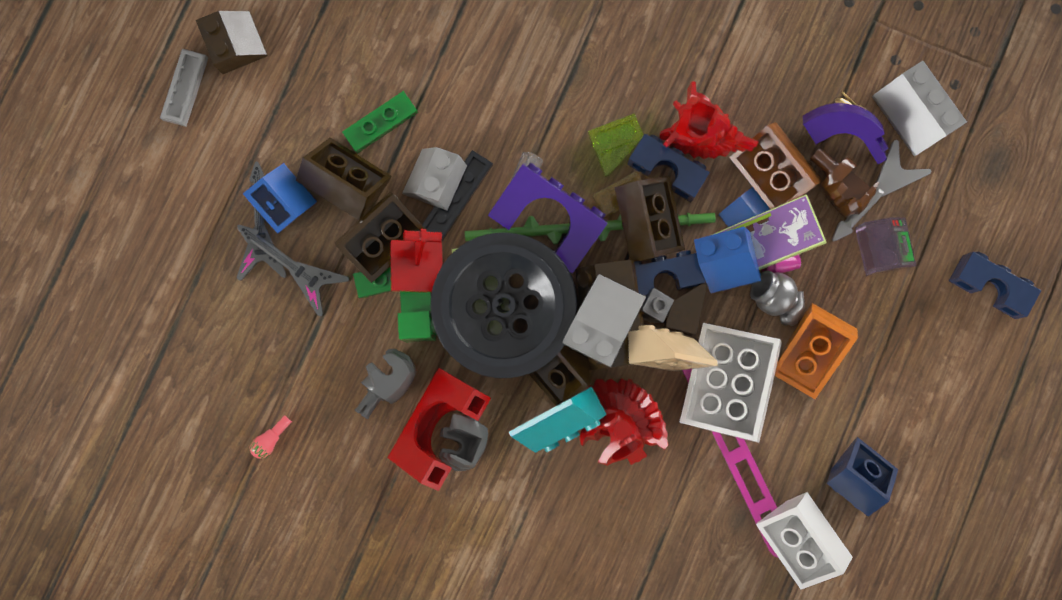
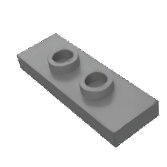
M182 49L160 119L187 127L208 61L206 55Z

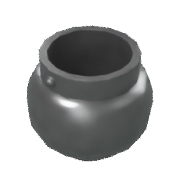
M769 270L764 271L760 274L761 282L752 284L750 290L751 299L756 301L760 310L769 315H782L791 311L797 304V286L794 280L785 274L773 273Z

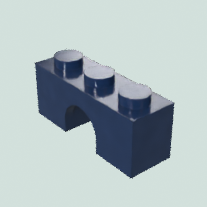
M644 134L627 163L628 166L647 177L657 166H668L675 174V181L672 185L673 192L690 203L710 173L701 162L696 160L690 161L684 157L685 154L679 149L665 147L659 137L655 135L648 136L647 134Z
M691 250L676 253V257L667 259L666 256L655 257L651 259L652 263L643 265L641 261L634 262L639 294L647 297L650 289L654 288V278L658 274L670 275L675 281L677 290L696 287L705 283L697 253L691 254Z
M971 252L963 255L949 279V282L970 294L982 291L987 281L992 283L998 292V297L993 307L1014 319L1027 317L1042 291L1036 288L1031 280L1015 276L1011 273V269L1004 265L994 264L989 261L987 255L981 252Z

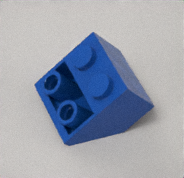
M284 163L262 177L243 193L278 234L317 202L307 189L296 181L295 175Z

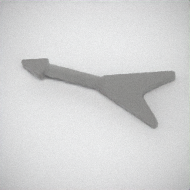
M894 140L887 153V160L884 161L877 178L879 185L876 189V194L862 213L859 215L853 214L845 221L838 223L832 241L835 242L851 234L854 225L881 197L929 175L931 170L902 169L899 158V141Z

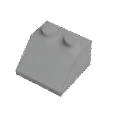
M438 147L422 149L402 194L448 210L467 165L458 154Z

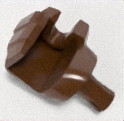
M820 148L810 158V161L827 174L821 186L834 208L843 217L862 213L876 194L879 182L877 181L872 187H869L852 172L857 165L849 156L842 162L839 161L837 163Z

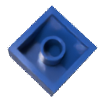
M745 227L694 240L699 266L710 293L761 282L751 232Z

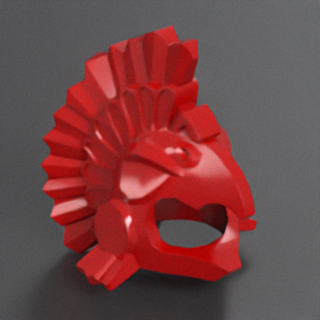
M695 81L690 82L688 87L686 104L681 105L677 100L673 102L674 107L678 111L679 120L671 128L660 132V139L665 140L663 144L665 147L673 146L685 155L690 154L693 159L698 156L702 159L708 157L715 159L720 155L726 157L730 151L736 153V150L742 152L745 150L753 151V148L759 142L744 136V133L738 131L736 126L730 124L731 121L728 114H724L717 104H712L708 97L696 91Z
M621 378L618 383L612 379L607 380V382L597 379L594 386L590 385L586 388H593L607 414L599 419L601 423L599 426L588 432L584 427L580 432L581 446H584L588 440L599 441L604 436L610 437V444L602 453L598 463L608 466L628 458L630 465L647 457L643 450L644 444L650 446L658 445L664 450L669 446L666 423L663 421V416L658 409L657 402L653 401L652 395L648 394L645 389L640 388L639 384L633 383L632 379L626 381Z

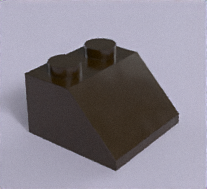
M217 11L196 20L212 63L222 74L268 56L249 11Z

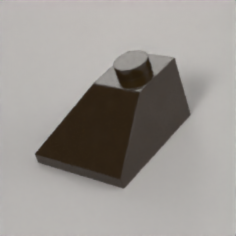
M566 345L545 366L529 373L555 406L581 393L591 385L588 357Z

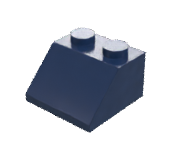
M857 437L833 466L827 484L835 492L848 500L856 509H859L869 517L890 501L898 469Z

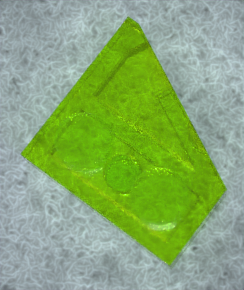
M635 113L588 131V136L605 177L614 171L644 136Z

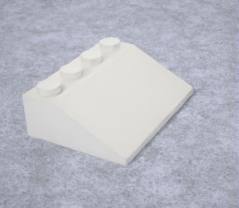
M703 323L698 343L717 360L718 366L692 369L680 423L759 443L782 342L777 338Z

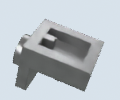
M655 288L650 289L641 307V311L644 312L642 318L650 323H663L674 300Z

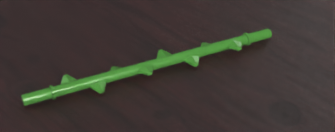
M687 213L686 215H678L680 225L691 226V224L715 223L716 221L715 213ZM619 215L617 220L607 221L608 224L598 236L600 241L606 240L610 230H623L621 215ZM529 216L524 227H514L509 230L506 228H490L487 230L465 231V241H470L486 234L507 232L524 236L547 235L553 244H558L562 234L568 232L570 223L539 226L535 218Z

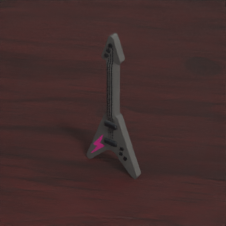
M257 161L254 164L249 179L253 185L265 176ZM254 207L255 227L253 229L258 230L259 235L274 246L265 227V219ZM254 243L247 245L237 274L239 281H242L256 264L261 261L266 262L281 277H287L281 263Z
M237 225L238 230L248 244L254 243L289 269L318 316L323 315L320 297L321 286L349 281L347 276L295 262L262 238L258 230Z

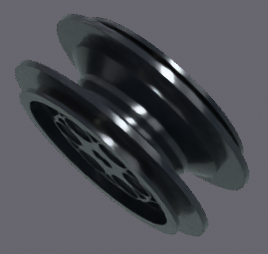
M516 233L486 234L460 246L442 265L435 279L431 295L432 321L444 348L464 367L478 374L494 378L519 377L545 366L565 345L562 342L577 314L576 288L565 263L545 244ZM515 273L522 275L524 283L520 288H515L511 284V277ZM489 276H494L498 281V286L495 290H489L485 285V281ZM528 295H535L538 298L539 305L537 308L530 309L526 306L525 299ZM503 297L508 298L511 302L508 306L509 311L503 310L500 306L503 304ZM478 299H482L487 303L485 313L476 311L475 303ZM522 318L527 321L528 328L525 332L516 330V319ZM496 320L501 323L502 331L500 334H494L490 331L489 325L491 321Z

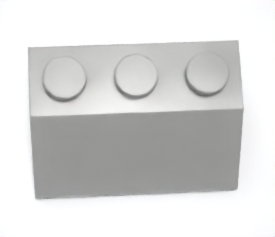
M924 61L898 76L872 96L914 157L967 123Z

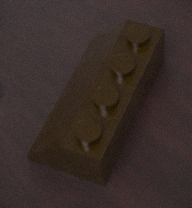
M634 260L594 264L575 269L580 307L599 274L639 293ZM641 308L630 331H637L639 326H643ZM628 335L611 368L634 365L629 364ZM588 357L589 370L610 368Z

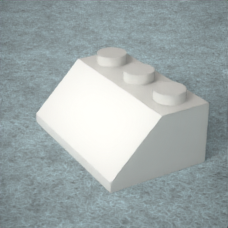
M808 492L786 501L756 524L800 589L844 574L853 558Z

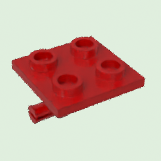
M420 229L419 231L404 230V241L391 240V291L432 292L435 279L442 267V232H426V229Z

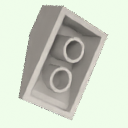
M599 274L562 343L611 368L646 297Z

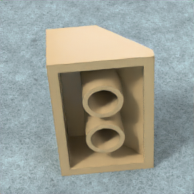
M653 325L639 326V330L628 332L629 364L669 371L718 366L717 360L694 338L683 336V332L669 333V329H655Z

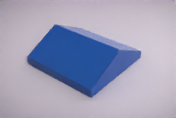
M752 187L720 212L718 216L727 227H731L771 209Z

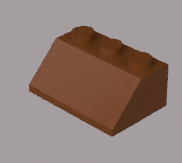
M776 122L767 125L752 138L759 141L757 146L753 148V151L745 150L742 152L737 150L736 153L729 157L770 209L804 196L823 181Z

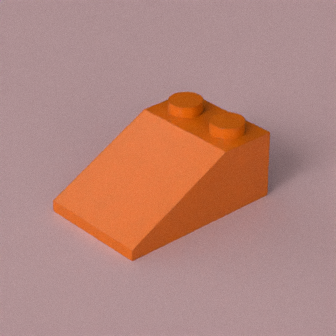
M812 303L780 354L775 376L816 399L858 339L857 328Z

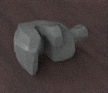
M388 349L383 358L393 368V372L390 375L383 373L372 362L366 366L368 376L361 383L367 387L368 393L358 407L355 408L357 413L369 419V416L381 400H386L393 404L405 395L417 373L415 364L410 356L397 349Z
M453 414L450 427L440 429V437L454 440L459 444V449L454 451L442 448L438 458L452 467L454 471L473 469L485 451L488 440V428L467 415Z

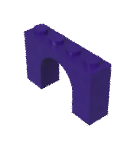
M530 162L528 166L523 163L488 216L509 230L523 209L533 200L551 198L560 202L569 213L570 226L565 237L554 252L565 263L569 272L573 273L608 224L607 220L604 219L606 214L595 206L589 209L583 204L585 200L572 191L569 195L563 191L564 185L553 177L548 180L540 175L542 170Z

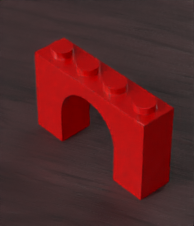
M438 368L387 458L419 483L439 491L452 467L433 453L431 438L436 424L446 413L452 410H458L479 421L491 397Z

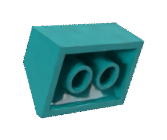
M590 387L509 431V434L536 453L545 449L547 453L560 445L559 440L564 438L568 442L580 435L578 431L585 427L588 432L601 424L599 419L607 414L593 388Z

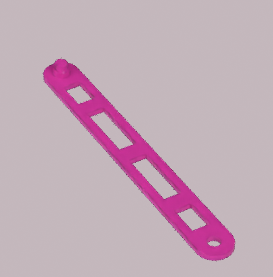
M692 369L682 370L689 384ZM711 431L757 524L761 520L760 514L768 510L772 512L777 506L744 439L735 437L739 447L729 451L721 434ZM746 459L764 496L763 499L755 503L735 465ZM761 533L770 553L773 556L779 558L770 546V544L768 543V541L766 540V538Z

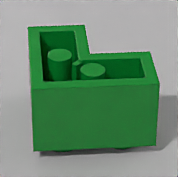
M400 291L401 313H398L399 340L406 343L436 341L437 333L431 315L432 292Z

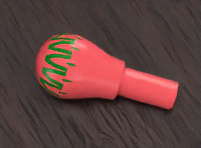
M284 415L272 429L256 437L250 444L251 454L258 459L267 458L272 453L280 434L292 421Z

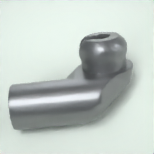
M797 292L798 301L796 306L791 311L780 315L781 324L794 326L804 316V292Z

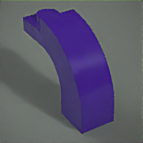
M833 103L823 105L803 115V125L815 144L833 135L848 133L863 140L877 164L887 160L885 150L889 148L882 137L885 134L883 126L868 110L853 104Z

